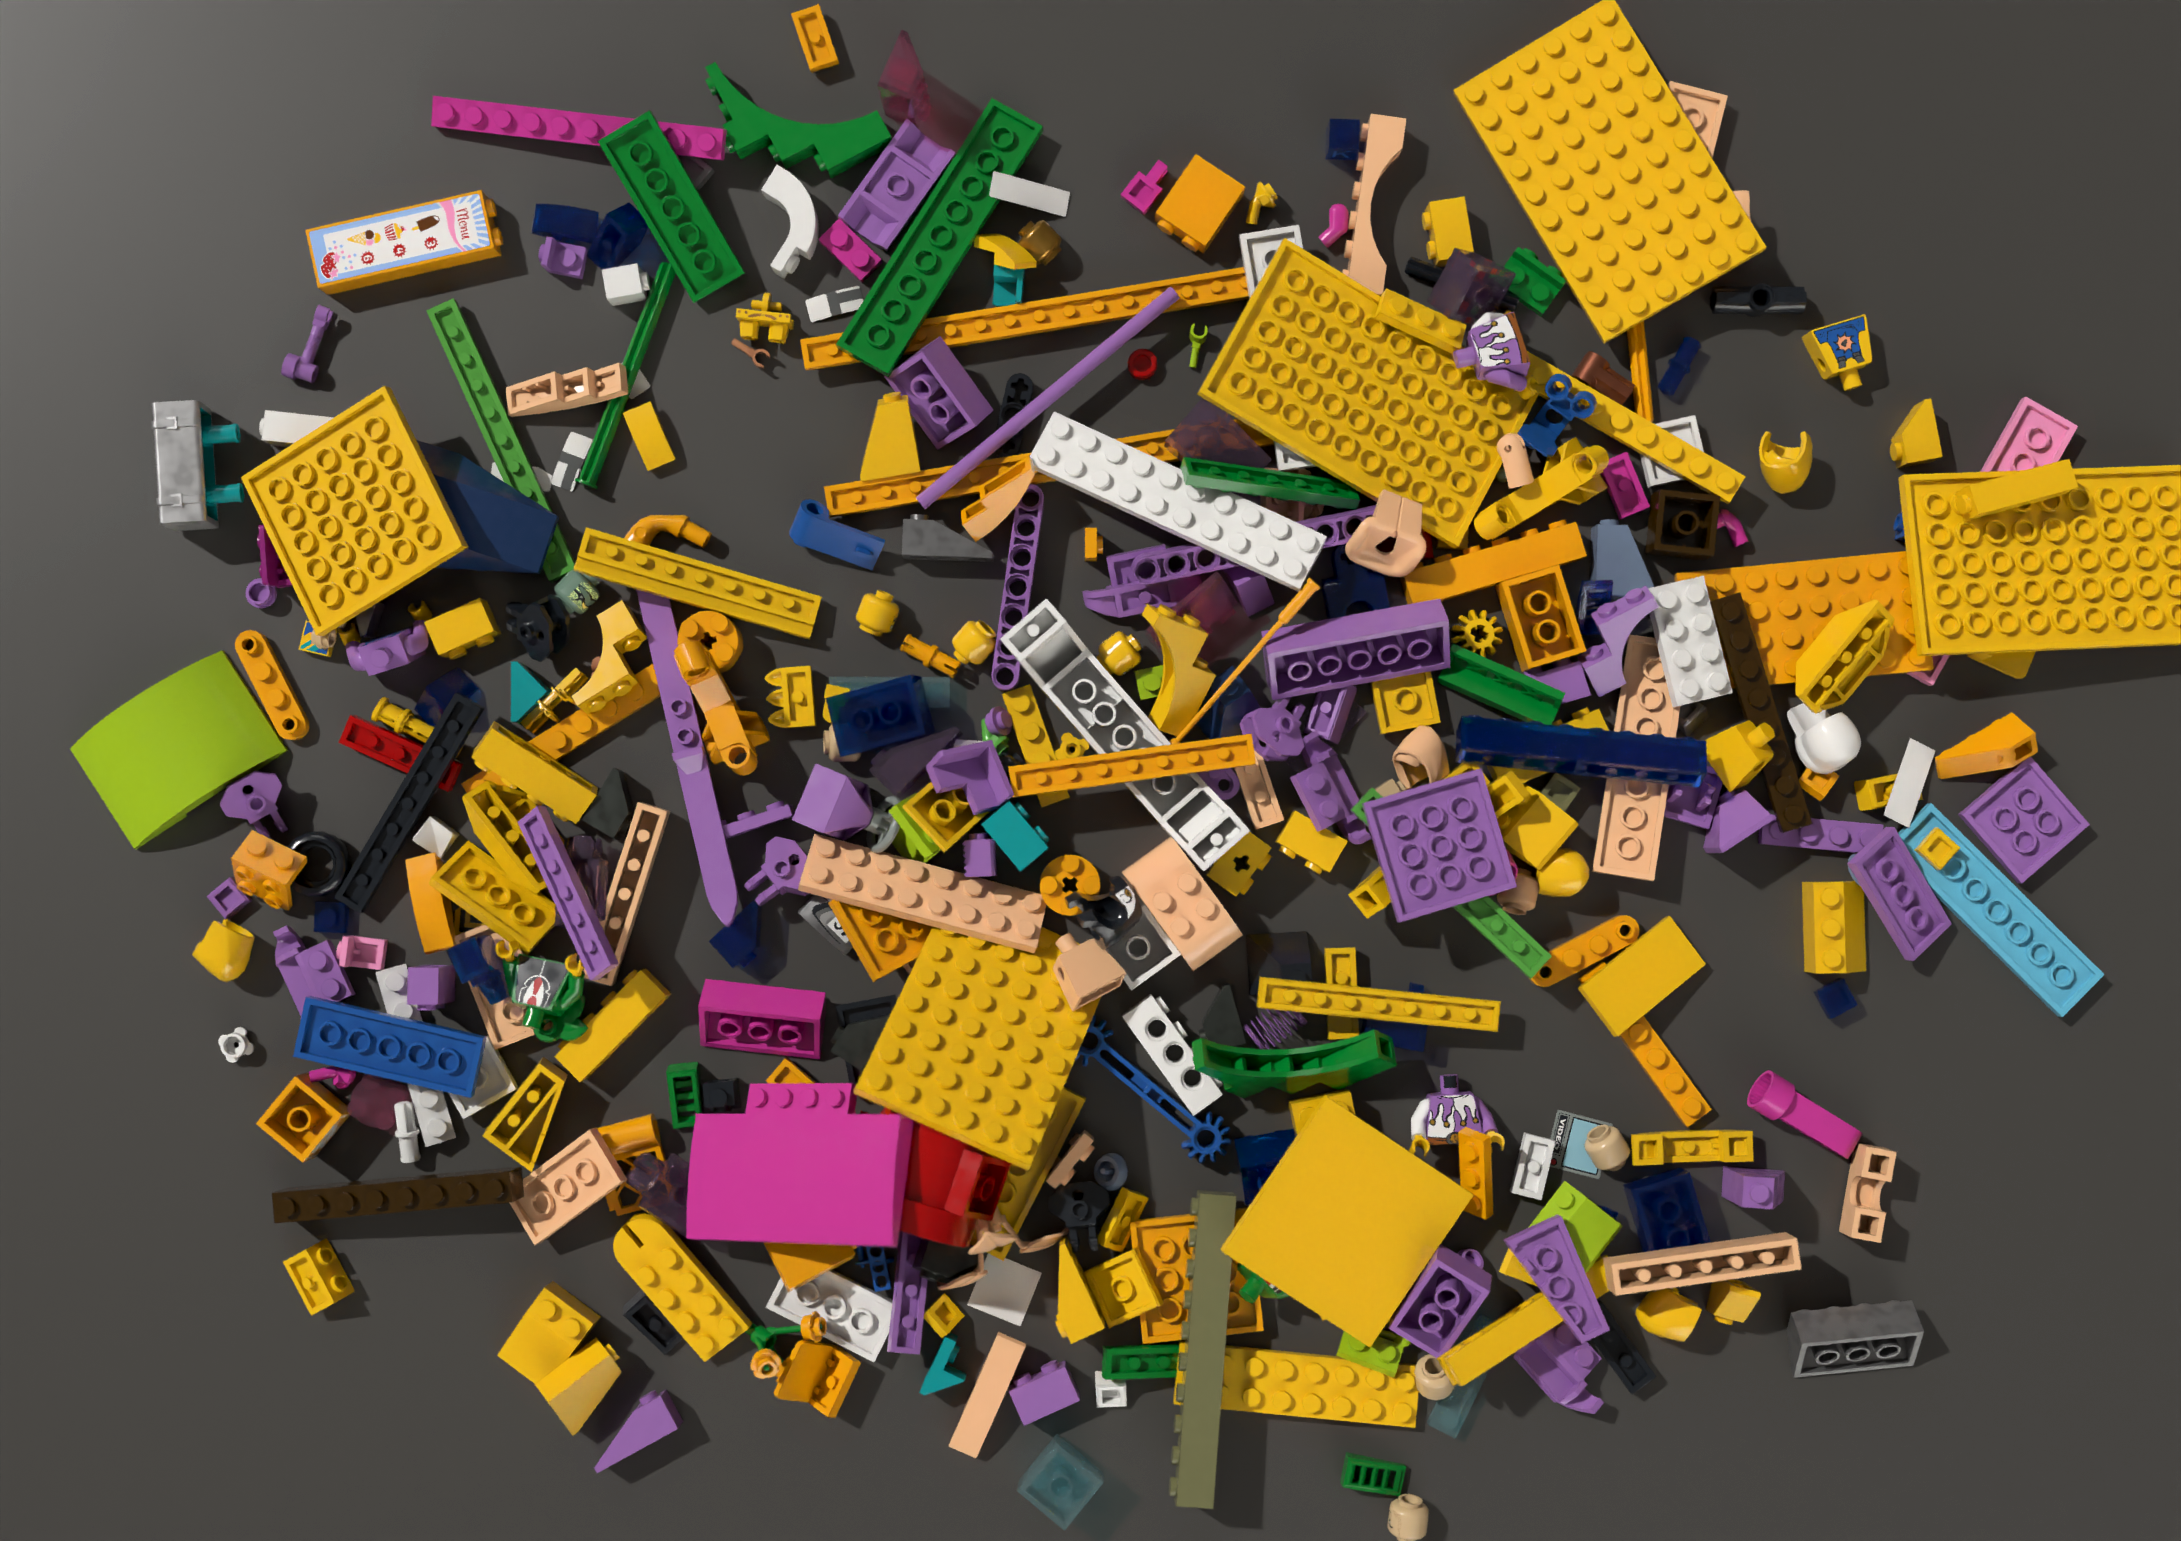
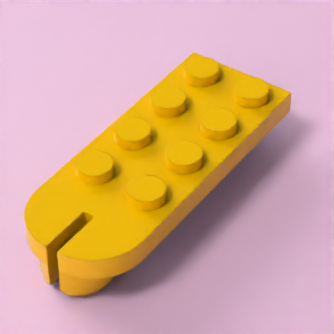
M637 1213L631 1219L629 1218L617 1232L613 1242V1251L619 1264L704 1362L750 1328L752 1322L664 1220L654 1215Z

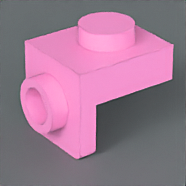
M354 935L343 936L336 951L337 959H340L339 966L384 970L388 940Z

